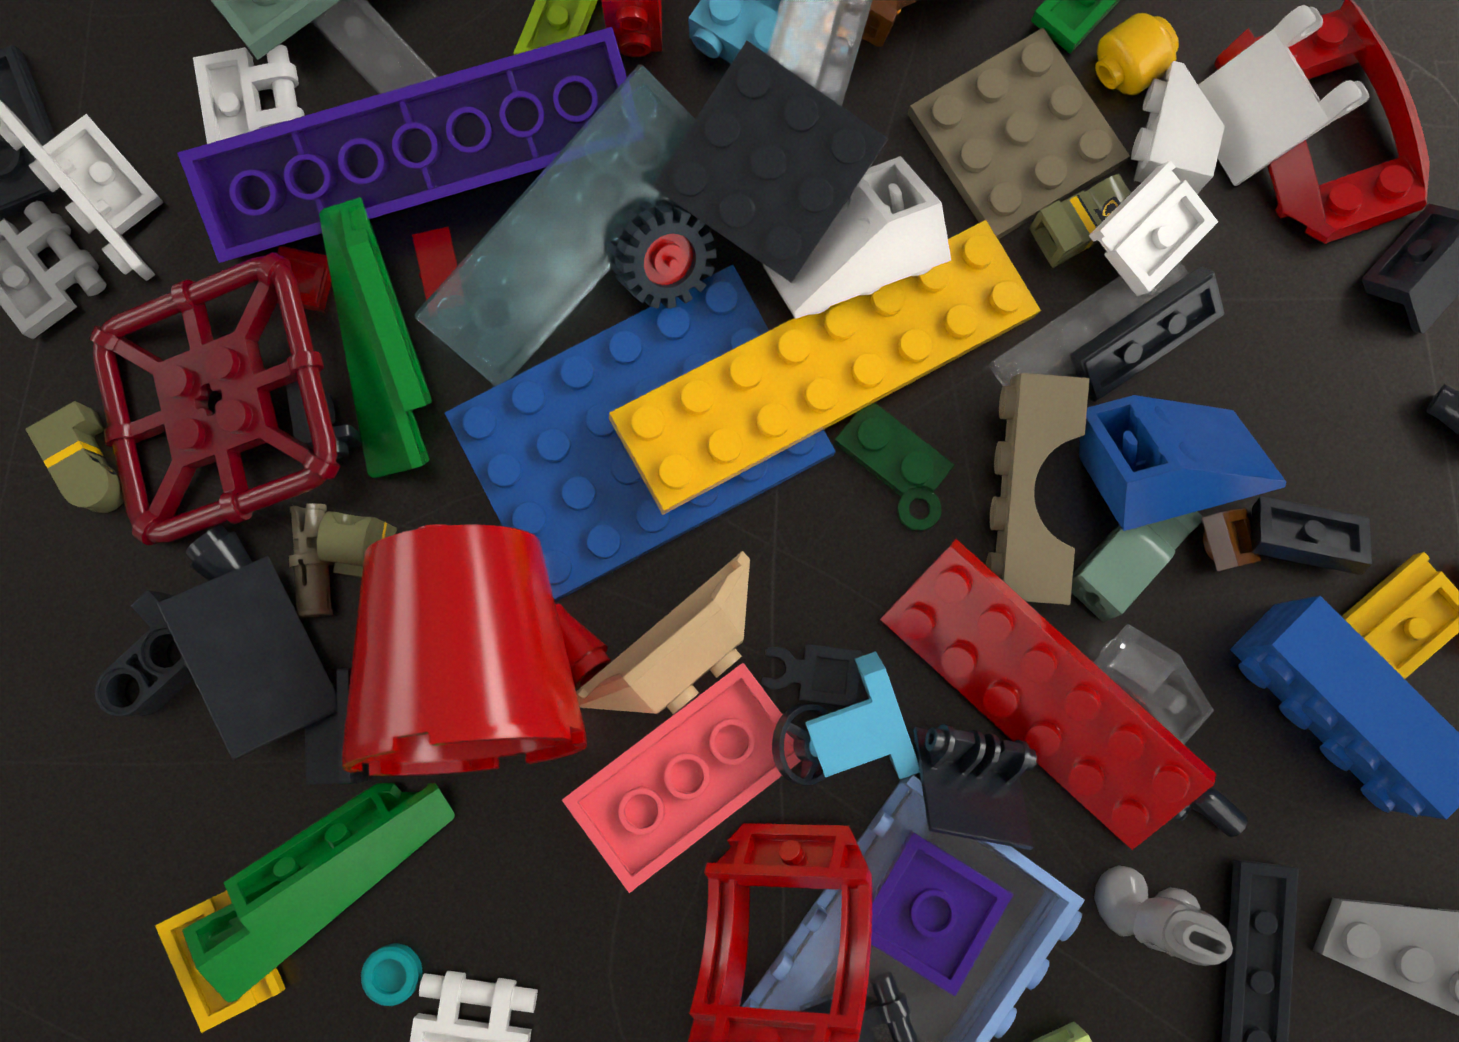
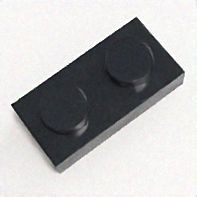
M1260 496L1252 506V553L1363 575L1372 565L1370 520L1368 517Z

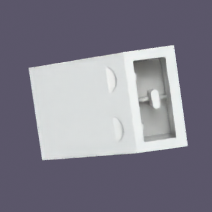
M901 156L870 167L792 283L763 264L764 269L795 319L805 315L819 314L834 304L858 295L872 294L882 286L909 276L925 274L932 267L951 261L942 202Z

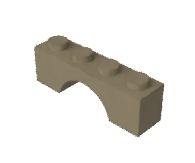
M1020 373L1011 377L1010 386L1004 385L1001 390L999 417L1000 419H1007L1005 442L998 441L994 460L995 474L1002 475L1001 496L993 497L990 509L991 530H998L996 553H988L986 566L1027 602L1070 605L1075 548L1057 539L1045 527L1036 509L1034 487L1039 469L1048 455L1061 444L1085 435L1089 378Z

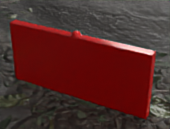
M449 227L413 234L412 237L420 269L419 277L422 278L429 315L434 316L467 308Z

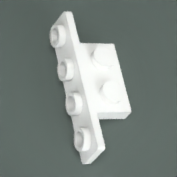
M0 100L1 136L16 151L23 146L30 151L36 158L34 162L28 165L31 170L52 192L60 187L73 200V202L65 207L67 211L89 234L96 228L109 242V244L102 248L103 252L123 274L126 275L131 270H134L146 281L152 278L155 273L121 235L163 203L160 197L87 114L42 146L13 111Z

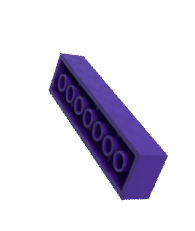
M612 27L181 151L177 154L218 263L320 234L322 233L319 214L322 209L359 197L362 198L368 217L371 219L644 139V135Z

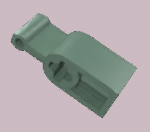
M1196 511L1123 531L1118 524L1075 570L1072 577L1071 593L1103 623L1123 614L1175 554V549L1201 523L1203 516Z

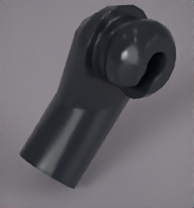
M1209 788L1172 818L1176 821H1183L1188 816L1190 809H1193L1203 814L1228 837H1234L1242 833L1248 823L1247 816L1214 788Z

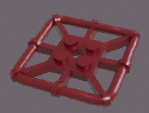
M277 253L251 258L196 282L188 279L178 282L172 286L171 292L121 312L110 318L101 327L95 326L89 337L94 342L93 362L108 428L103 430L105 444L113 448L126 512L132 525V535L145 545L149 546L155 543L174 541L226 521L233 524L250 519L252 513L256 510L312 491L322 485L327 478L334 479L340 468V465L336 462V438L319 373L324 369L321 353L314 351L298 283L291 270V263L288 259ZM259 281L235 331L214 340L205 302ZM277 302H279L291 356L287 358V362L264 370L258 341ZM182 313L190 350L162 360L124 336ZM116 353L153 374L161 411L130 422ZM298 381L314 449L278 428L270 391ZM213 391L222 393V400L215 404V414L208 408V400ZM166 432L172 462L149 507L135 443ZM269 443L301 462L305 467L303 470L248 489L240 452ZM216 462L223 489L220 499L174 516L196 469Z

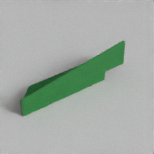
M359 197L322 209L319 218L367 473L370 477L377 478L423 466L430 460L412 410L432 403V399L363 200Z
M376 783L223 882L232 904L182 930L196 969L227 1002H234L453 820L455 814L436 783H428L427 787L420 792H401L394 783Z

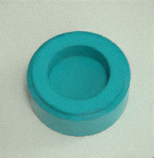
M388 944L379 948L367 958L362 968L361 983L366 995L375 1003L384 1006H394L404 1002L417 990L421 983L423 973L421 961L411 948L402 944Z

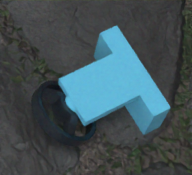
M876 651L855 659L869 698L868 700L832 713L818 705L798 704L789 708L781 716L773 733L772 754L777 769L785 779L796 784L813 785L821 782L828 776L889 755L899 779L920 772L918 761L886 668ZM807 710L819 716L805 722L807 727L802 729L791 723L798 714ZM786 733L794 739L793 748L795 755L802 761L801 778L791 771L786 762L784 754ZM819 763H820V764H821V767L816 771V769H817V767H818V765H819Z

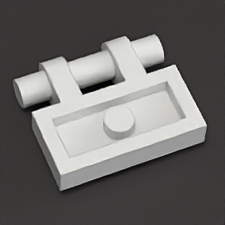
M276 46L267 53L268 63L254 66L253 57L246 47L193 57L207 144L304 116V111L297 107L294 90L299 84L296 66L290 63L286 46ZM271 89L273 90L276 108L262 111L258 91Z
M447 971L445 976L424 973L420 983L419 997L440 999L438 1015L418 1013L413 1019L410 1042H530L532 1029L509 1026L512 1010L534 1013L538 989L516 986V980L498 978L496 983L466 979V973ZM461 1003L492 1007L489 1023L458 1019Z

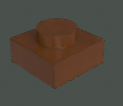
M1246 508L1202 517L1205 528L1203 533L1204 547L1208 556L1215 561L1217 572L1262 561L1260 554L1252 553V527Z

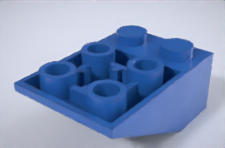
M1137 395L1087 407L1085 435L1080 436L1079 458L1123 531L1281 489L1286 486V480L1234 410Z

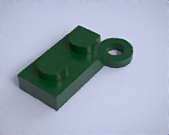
M875 402L857 411L833 444L901 496L897 504V514L900 522L906 528L920 532L930 529L941 516V504L934 491L954 467V464ZM922 500L926 502L929 507V514L926 518L916 519L910 514L909 505L912 501Z

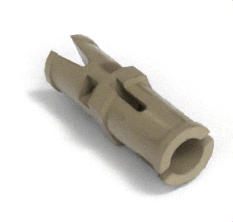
M317 503L306 504V508L290 506L294 551L293 555L289 556V567L294 568L296 613L300 618L333 615V609H331L329 567L333 566V562L322 561L318 558L317 554L318 531L321 520L327 511V506Z

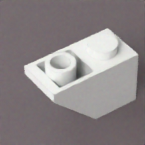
M1173 61L1164 77L1160 80L1154 78L1146 93L1143 110L1150 112L1147 128L1142 127L1139 130L1132 149L1131 159L1138 161L1134 181L1142 183L1158 166L1171 161L1175 166L1172 171L1180 182L1186 180L1195 193L1198 194L1214 175L1225 126L1185 64Z

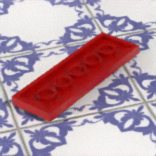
M957 539L880 619L1013 742L1015 740L1025 741L1029 748L1034 749L1037 755L1036 763L1131 850L1136 848L1215 784L1216 773Z

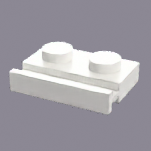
M1171 161L1158 166L1089 235L1093 242L1098 240L1106 249L1105 257L1137 296L1149 293L1218 223L1217 219L1186 180L1180 182L1172 170L1175 166Z

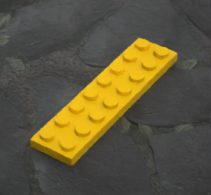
M987 220L948 239L951 261L932 267L925 274L909 276L882 286L872 294L858 295L834 304L819 314L805 315L797 319L793 318L609 412V420L662 515L1034 318L1041 310Z

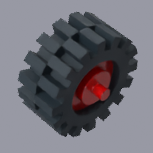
M657 199L656 207L648 200L641 202L639 206L642 213L638 215L632 209H629L623 214L630 222L626 228L616 223L612 230L619 237V241H609L608 251L615 256V258L608 259L610 267L617 274L615 275L617 280L641 302L645 301L650 307L659 309L661 302L667 309L676 307L675 297H678L686 304L693 299L688 290L694 286L699 292H702L706 287V284L699 279L702 273L712 277L715 267L707 262L706 259L716 258V248L709 244L714 238L711 232L704 227L705 224L675 202L672 205L666 199Z

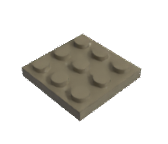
M1044 28L1034 32L910 105L908 116L977 221L981 223L987 220L998 239L1034 219L1041 209L1058 200L1060 202L1064 201L1124 165L1130 157Z

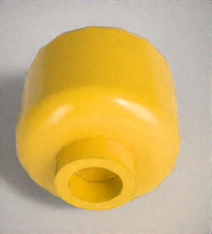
M1147 13L1134 14L1113 28L1098 43V62L1095 65V69L1100 81L1107 88H1116L1123 94L1137 95L1151 86L1154 78L1161 79L1164 77L1173 61H1176L1179 42L1175 30L1166 19L1160 16L1154 17Z

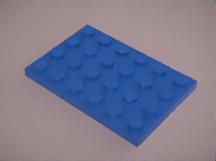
M734 265L713 274L712 277L710 276L702 280L706 284L702 292H699L694 286L688 290L693 299L686 304L678 297H675L676 307L667 309L660 302L659 309L649 307L445 412L502 526L524 530L539 538L555 602L834 456L836 451L825 431L822 430L662 515L609 420V412L769 331Z

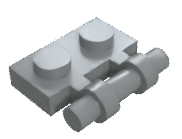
M42 201L33 202L24 210L25 215L32 224L21 233L7 220L4 219L0 222V305L21 333L31 339L36 338L77 307L65 292L71 285L78 283L88 296L97 295L106 287L105 281L97 272L99 268L97 262L87 250H80L69 236L71 229L59 214H52ZM46 247H51L60 259L50 269L45 266L37 255Z

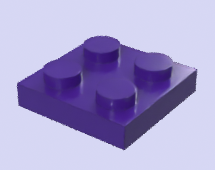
M910 831L872 896L871 945L951 995L956 996L1014 894L918 834Z

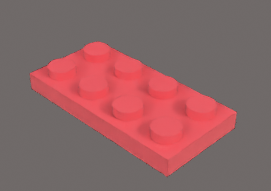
M742 663L563 798L562 801L630 893L782 776L775 765L772 754L773 733L782 713L746 665ZM786 733L784 754L789 768L792 769L801 760L795 755L793 748L794 739Z

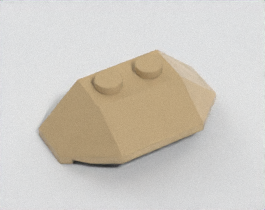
M743 551L740 552L720 571L577 690L579 706L581 708L654 714L660 713L667 707L674 715L699 694L693 684L710 670L717 678L738 661L742 656L735 648L744 640L750 566L749 557Z

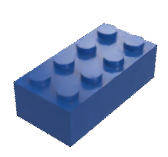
M1321 596L1274 604L1230 649L1242 661L1238 665L1241 672L1258 687L1263 689L1267 687L1282 702L1279 705V709L1284 716L1299 728L1304 730L1308 728L1323 743L1320 746V750L1324 756L1338 768L1344 771L1350 770L1364 784L1361 787L1364 796L1376 807L1387 813L1394 811L1407 813L1413 817L1420 815L1445 820L1459 808V732Z

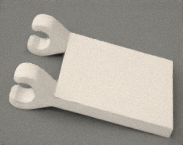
M1298 6L1285 16L1274 29L1198 84L1225 126L1218 160L1234 186L1241 184L1334 120L1365 103L1369 98V93L1362 82L1349 80L1334 88L1320 101L1288 47L1308 37L1322 27L1323 18L1315 7Z

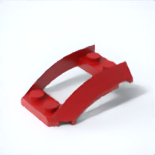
M1344 0L1341 9L1321 15L1323 18L1322 27L1288 48L1307 79L1359 62L1383 106L1393 133L1399 158L1318 185L1308 144L1304 140L1267 165L1278 201L1275 211L1280 219L1290 216L1308 226L1305 233L1324 244L1421 211L1427 204L1430 161L1415 104L1395 59L1363 10L1353 0ZM1249 28L1246 29L1216 57L1214 65L1217 70L1264 35L1255 38Z
M743 823L727 840L731 846L730 849L717 863L706 864L704 872L708 877L706 933L698 981L689 1013L694 1020L688 1042H859L870 968L872 874L851 828L842 825ZM750 886L842 890L840 945L830 1014L740 1006L749 941Z

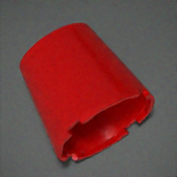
M433 524L385 537L371 544L365 550L342 750L343 770L350 773L362 771V763L369 764V775L420 776L499 769V757L525 754L526 763L533 764L572 755L587 747L586 731L546 563L538 537L524 530L504 526Z

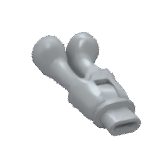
M1120 865L1108 869L1100 876L1094 895L1097 909L1106 925L1119 936L1135 935L1136 939L1140 943H1144L1148 948L1166 952L1170 956H1175L1196 965L1209 966L1219 964L1231 956L1233 947L1230 941V934L1215 917L1201 910L1196 897L1186 890L1170 887L1160 891L1154 898H1148V886L1143 875L1131 867Z

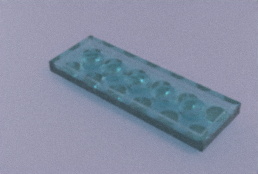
M638 65L415 313V318L494 386L511 379L611 269L608 259L615 258V256L608 251L609 241H619V237L612 230L616 223L624 228L630 223L623 214L632 209L639 215L642 213L639 203L647 200L655 207L657 199H666L668 202H672V200L652 186L690 129L695 118L643 65Z

